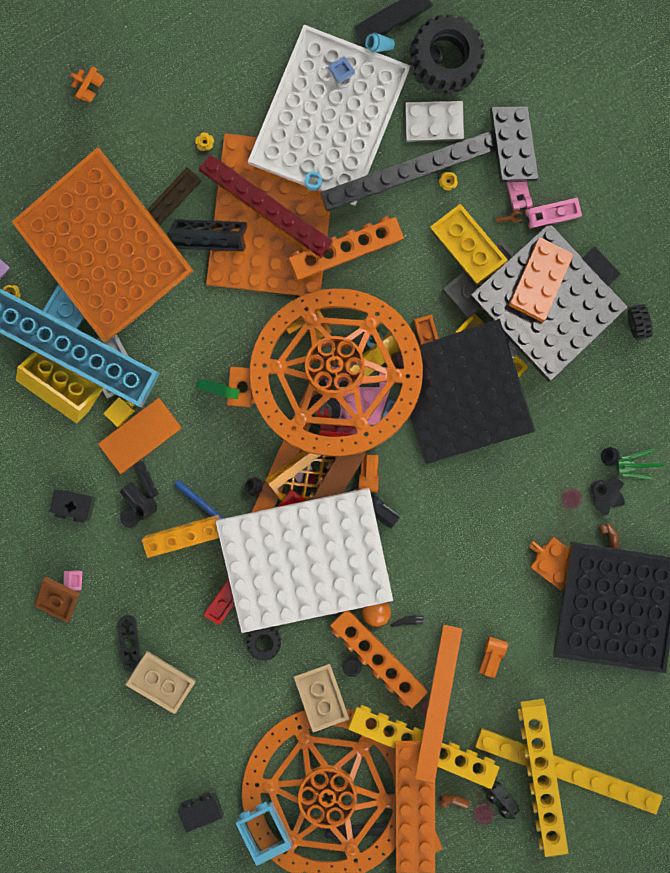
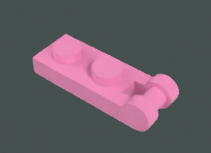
M506 182L513 212L519 211L520 208L526 207L528 209L533 207L527 182ZM523 195L524 200L518 201L516 196Z
M578 198L525 210L526 217L529 218L530 222L528 223L529 229L582 217ZM541 213L542 220L537 221L536 214Z

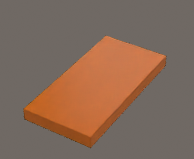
M158 398L99 442L98 445L119 473L123 474L180 431L182 427L162 400Z

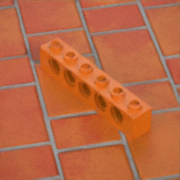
M389 216L379 219L378 224L372 225V223L361 226L362 230L355 232L353 229L343 233L344 237L337 239V236L330 238L333 241L332 246L328 249L332 254L331 259H326L324 256L320 258L310 250L303 253L301 250L291 253V257L288 258L287 262L295 282L400 242L404 239L396 217L390 219ZM376 230H382L384 238H378ZM359 236L366 238V245H361L358 242ZM341 243H346L349 246V252L341 250ZM305 257H312L314 265L308 266L305 263Z
M350 610L341 612L330 623L332 627L330 629L337 638L341 636L346 641L344 645L351 652L355 650L359 654L357 658L364 665L368 664L372 668L371 672L377 679L382 678L386 682L384 686L391 693L395 691L400 696L398 700L405 707L408 705L412 709L428 693L427 689ZM347 627H354L356 633L353 636H348L345 633ZM363 640L368 641L370 644L366 650L359 648V643ZM380 654L383 657L382 662L374 663L372 661L373 656ZM389 668H394L396 675L388 677L386 671ZM407 682L410 684L408 690L402 691L399 689L400 684Z

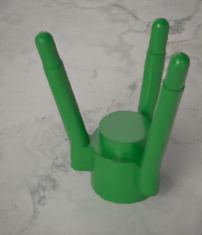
M652 448L632 455L621 456L617 463L618 475L622 474L623 477L651 480V476L631 472H634L635 468L664 467L665 463L634 464V461L630 460L654 452L655 449Z

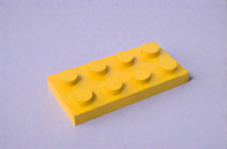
M461 204L430 226L431 231L477 286L508 262V259Z

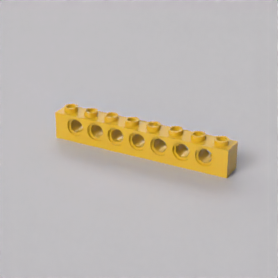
M544 699L520 702L521 709H518L519 721L523 720L524 727L521 728L522 739H526L527 746L523 747L525 758H529L530 764L526 766L528 777L532 776L533 783H529L531 795H535L536 799L532 804L534 813H538L539 818L535 820L537 832L541 831L542 837L538 838L539 848L544 850L545 857L569 854ZM533 719L538 720L536 725H530L529 722ZM535 738H540L541 742L538 744L532 743V740ZM537 757L544 758L542 762L535 761ZM542 775L547 776L543 781L538 780ZM543 794L550 795L547 799L541 798ZM552 813V816L544 817V814ZM549 831H555V834L547 835Z
M363 705L360 708L354 707L346 727L353 732L394 749L395 741H401L404 733H409L410 741H421L423 730L416 727L413 730L406 728V723L396 720L395 723L389 721L390 716L380 712L378 715L370 713L372 709ZM369 718L375 720V725L371 729H368L365 725L366 720ZM390 725L393 729L392 734L385 736L383 730L386 726ZM449 742L448 745L442 743L441 748L445 749V756L439 758L438 767L492 789L500 768L494 765L495 760L484 757V760L477 757L478 753L468 749L466 752L459 750V745ZM461 755L463 757V762L461 765L457 766L455 764V758ZM475 763H479L481 766L480 771L474 773L472 769Z

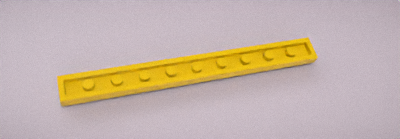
M481 728L475 743L476 748L524 766L530 764L529 758H525L523 746H527L526 744ZM553 755L557 778L657 814L663 797L661 794ZM537 757L535 759L536 762H542L544 760L543 757Z

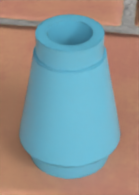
M374 32L367 36L365 45L371 52L393 50L395 42L391 38Z

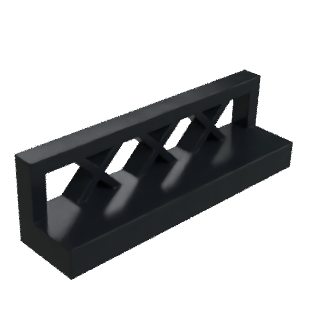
M175 219L168 232V237L177 249L244 252L246 245L243 236L248 226L247 222Z

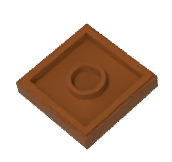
M45 576L34 606L69 623L80 593Z

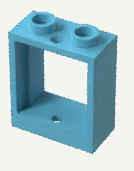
M266 801L256 806V810L252 812L247 810L238 815L239 818L236 821V825L256 866L292 848L293 842L273 802L268 804ZM269 811L283 840L259 851L245 822Z

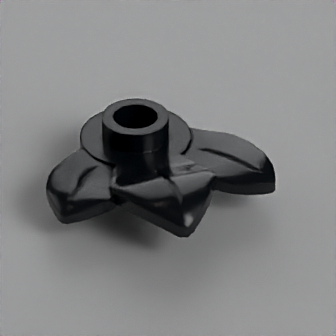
M610 478L606 481L597 480L592 483L590 492L595 498L594 506L601 514L608 515L610 506L618 507L625 505L624 497L619 492L624 485L621 480ZM598 486H601L603 489L601 493L596 491Z

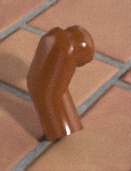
M611 524L601 525L600 533L608 535L609 547L619 549V535Z
M452 794L442 795L439 802L444 808H448L450 803L467 809L469 806L468 799Z

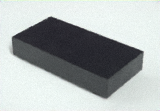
M595 246L582 258L607 286L621 274Z

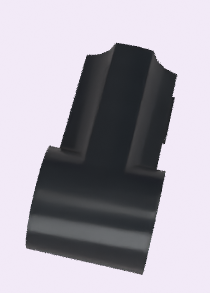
M128 483L119 492L132 506V514L136 519L143 520L157 511L155 500L150 497L146 498L134 483Z
M370 493L376 519L391 529L400 518V515L386 506L385 502L373 493Z

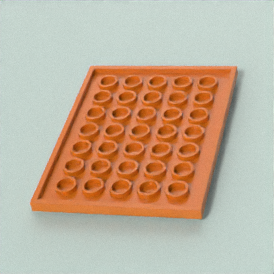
M224 134L221 162L328 237L331 210L326 211L319 191H310L304 185L249 165L248 160L258 137ZM218 185L214 221L247 222L248 227L243 236L246 248L244 252L210 250L206 285L292 296H303L321 290L323 271L295 282L287 262L288 258L291 257V253L301 250L303 253L309 249ZM305 257V263L308 266H313V258Z
M98 147L11 221L103 343H108L194 272Z

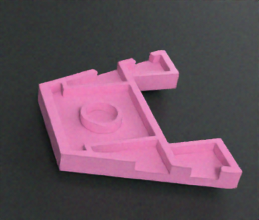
M379 382V387H358L363 413L368 410L387 382ZM389 391L369 418V425H375L380 421ZM354 394L345 396L344 400L357 414ZM340 405L341 415L339 419L351 420L352 418Z

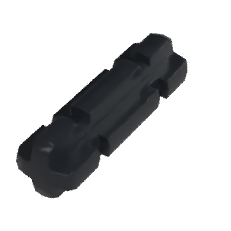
M140 462L136 464L134 469L136 473H139L138 478L144 490H147L145 492L147 497H156L158 491L153 487L154 483L149 472L145 470L147 469L145 463Z

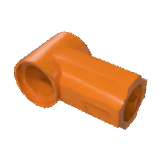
M378 455L364 456L361 462L358 490L369 488L370 492L378 493Z
M491 636L488 637L479 673L495 678L501 658L503 659L506 654L508 642Z

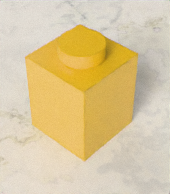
M118 397L103 414L117 427H121L136 410L133 408L134 404Z

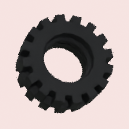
M645 304L628 307L629 326L636 341L652 337L653 334L650 314Z
M274 627L251 631L247 638L248 652L257 660L267 661L273 659L281 648L279 632ZM260 635H267L272 639L270 649L263 651L257 647L256 640Z

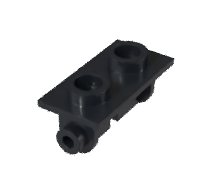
M495 780L492 789H483L487 800L496 805L499 809V814L503 818L516 819L515 815L520 812L519 805L511 795L506 799L503 798L508 792L500 782Z

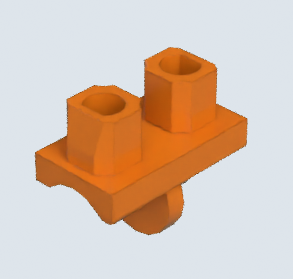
M92 66L84 79L82 77L85 71L80 69L77 74L71 72L70 77L73 79L71 86L76 89L77 85L81 84L74 99L78 101L81 99L88 103L92 102L95 93L87 89L88 85L91 83L99 88L104 81V78L96 72L98 69Z

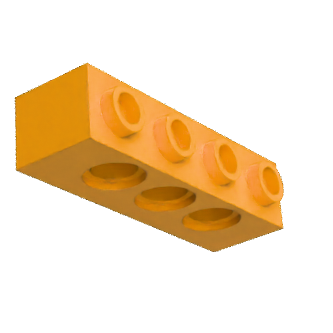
M219 515L146 535L142 542L147 558L219 538L216 520H220Z

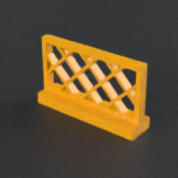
M302 451L265 480L281 501L286 494H281L278 488L283 484H289L292 490L293 485L304 486L302 496L308 500L309 497L305 496L306 488L316 487V492L319 489L316 484H307L309 473L319 474V481L322 475H327L328 473L323 472L324 462H330L331 459H325L323 455L321 458H318L321 455ZM313 461H321L319 471H309L310 464ZM297 473H305L304 483L294 482Z

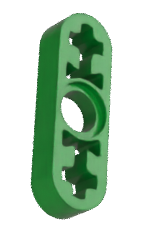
M198 378L197 389L232 399H238L240 389L205 379Z

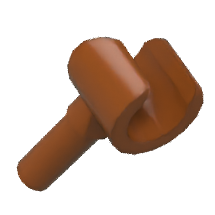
M515 211L511 215L498 217L496 222L513 221L521 223L524 220H517L516 217L517 214L523 212Z

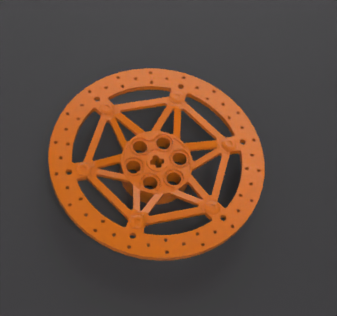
M350 289L319 290L303 295L285 305L268 321L255 343L250 363V384L253 398L259 412L269 427L294 447L323 456H348L362 453L392 437L408 420L414 410L423 379L420 348L414 333L403 317L377 297ZM327 308H348L368 314L365 320L317 317L315 312ZM303 318L305 324L278 360L271 359L272 352L282 334L294 322ZM380 323L395 338L402 354L404 369L395 368L376 328ZM321 325L354 326L360 328L345 338L331 336ZM315 329H317L324 337L318 342ZM310 331L312 347L307 356L286 361L306 332ZM364 333L359 346L352 342V340ZM370 335L373 336L388 369L363 358L362 353ZM325 347L332 348L330 353L322 352ZM348 348L352 351L350 354L344 355L341 353L342 350ZM315 362L321 364L318 369H312L311 365ZM305 363L306 372L288 367ZM337 364L339 366V369L335 368L332 370V365L336 366ZM353 365L360 367L357 372L350 371ZM365 367L384 375L365 377ZM269 374H277L296 414L292 420H289L277 406L271 393ZM285 374L309 380L310 384L302 408H299L285 379ZM323 379L329 381L326 386H320L319 382ZM341 381L349 383L345 388L339 387L338 384ZM387 382L368 410L363 413L358 387L366 383ZM394 383L402 384L401 392L392 409L382 420L374 426H370L368 423L369 418ZM313 391H317L322 397L308 410ZM354 394L357 414L344 400L345 396ZM330 398H335L352 419L312 417V415ZM307 423L352 426L356 428L357 434L343 437H327L310 433L304 430V427Z
M346 709L350 720V714H352L353 710ZM302 710L294 713L274 725L253 750L243 779V809L250 812L256 810V806L261 803V793H269L293 842L292 848L287 850V853L283 852L271 858L272 861L291 873H303L304 871L305 873H365L385 860L396 848L395 749L361 735L358 742L311 736L309 732L311 726L306 711ZM371 718L367 719L366 727L368 729L373 728L375 721ZM349 720L332 726L346 728ZM386 729L383 730L385 736L390 735ZM296 735L298 739L297 744L271 779L263 778L265 768L273 753L287 739ZM314 743L352 747L353 749L332 766L328 765ZM372 745H375L380 750L391 769L395 786L394 794H389L385 791L369 753ZM308 748L321 766L311 769ZM303 749L306 776L303 779L279 781L278 779L299 750ZM357 754L351 773L348 774L341 767ZM363 756L368 763L379 793L354 784V779ZM317 774H322L325 780L319 783L314 777ZM341 776L345 781L342 785H337L334 779ZM299 786L298 796L279 787ZM311 790L314 795L311 798H305L303 792ZM324 793H327L328 795L332 794L331 800L323 798ZM358 793L376 799L356 804ZM276 794L299 804L301 812L293 830L289 827ZM344 795H350L352 801L344 803L341 798ZM377 806L378 808L358 835L353 838L350 821L353 812ZM318 808L321 814L313 816L310 811ZM385 808L393 809L391 818L380 837L370 847L360 852L358 848L360 841ZM334 810L341 814L337 819H333L330 816V813ZM264 813L247 821L253 838L262 850L280 841L269 827ZM305 817L311 825L298 833ZM343 823L346 826L347 839L337 829V826ZM317 827L330 828L342 844L304 840L303 837ZM297 846L343 851L347 859L318 861L303 857L295 853L294 850Z

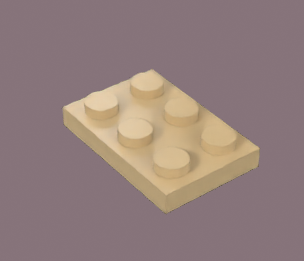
M146 651L125 685L175 714L196 680Z
M330 664L294 676L313 732L349 720Z

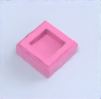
M64 571L63 585L74 591L81 590L82 571Z

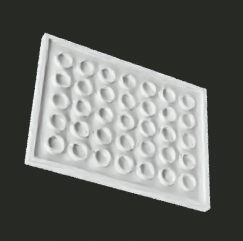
M304 25L255 142L248 164L304 186L306 174L316 171L322 177V185L317 190L319 192L368 175L410 70V65L382 54L371 52L366 48ZM345 56L355 70V74L338 84L329 71L328 66ZM311 177L309 184L317 185L318 179Z
M369 488L216 520L242 633L393 601Z

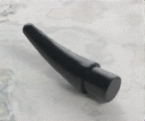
M416 615L404 617L391 623L390 626L424 623V617Z

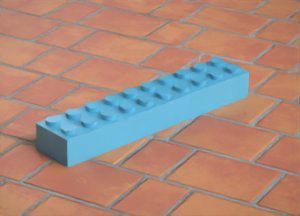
M0 289V333L133 404L143 407L161 373Z

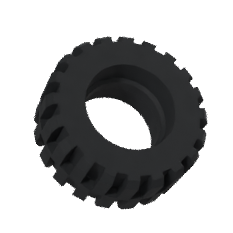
M447 14L446 18L443 15H437L435 20L430 18L426 21L425 25L422 24L418 29L410 46V56L408 59L409 64L412 65V74H417L416 80L419 83L423 82L426 84L424 88L428 90L430 88L435 89L434 93L440 94L441 91H445V94H451L453 90L456 93L461 91L463 87L470 85L483 65L485 50L482 48L484 41L478 38L480 36L478 29L474 31L472 28L473 24L470 21L468 23L464 22L463 17L459 16L456 19L453 14ZM440 40L455 44L462 53V65L455 69H446L436 64L430 54L431 44Z

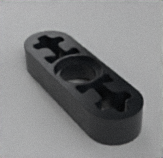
M125 615L118 622L123 667L127 671H134L141 660L137 621L134 616ZM128 619L129 622H132L129 631H134V634L124 636L123 633L127 632V627L123 626V623ZM126 638L134 639L135 646L133 648L125 646ZM136 650L132 657L137 663L134 664V667H131V664L127 663L130 660V653L126 655V652Z

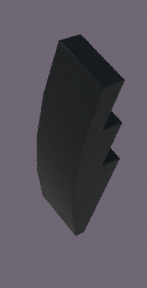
M400 0L356 25L354 29L362 44L365 45L369 34L375 32L385 35L394 28L403 26L433 7L431 0Z

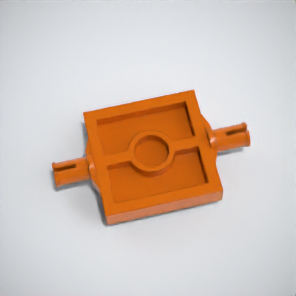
M552 537L543 547L532 541L528 547L537 554L530 568L561 591L564 587L569 548L555 537Z

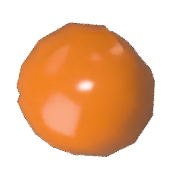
M388 602L362 607L363 619L371 627L380 628L386 625L391 617V609Z

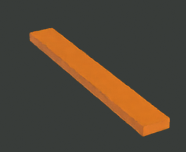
M309 384L299 404V408H302ZM313 391L312 397L319 393L317 391ZM307 423L304 430L309 431L312 424ZM283 440L267 477L297 456L300 449ZM265 481L251 513L275 508L279 497L267 481ZM285 484L281 485L278 488V491L280 493L282 492Z
M443 625L414 780L435 783L462 634L461 628Z

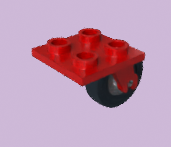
M321 394L311 398L308 410L322 397ZM330 398L312 417L339 419L341 415L339 402L335 398ZM311 423L315 427L321 428L320 435L327 437H343L357 434L356 428L352 426Z

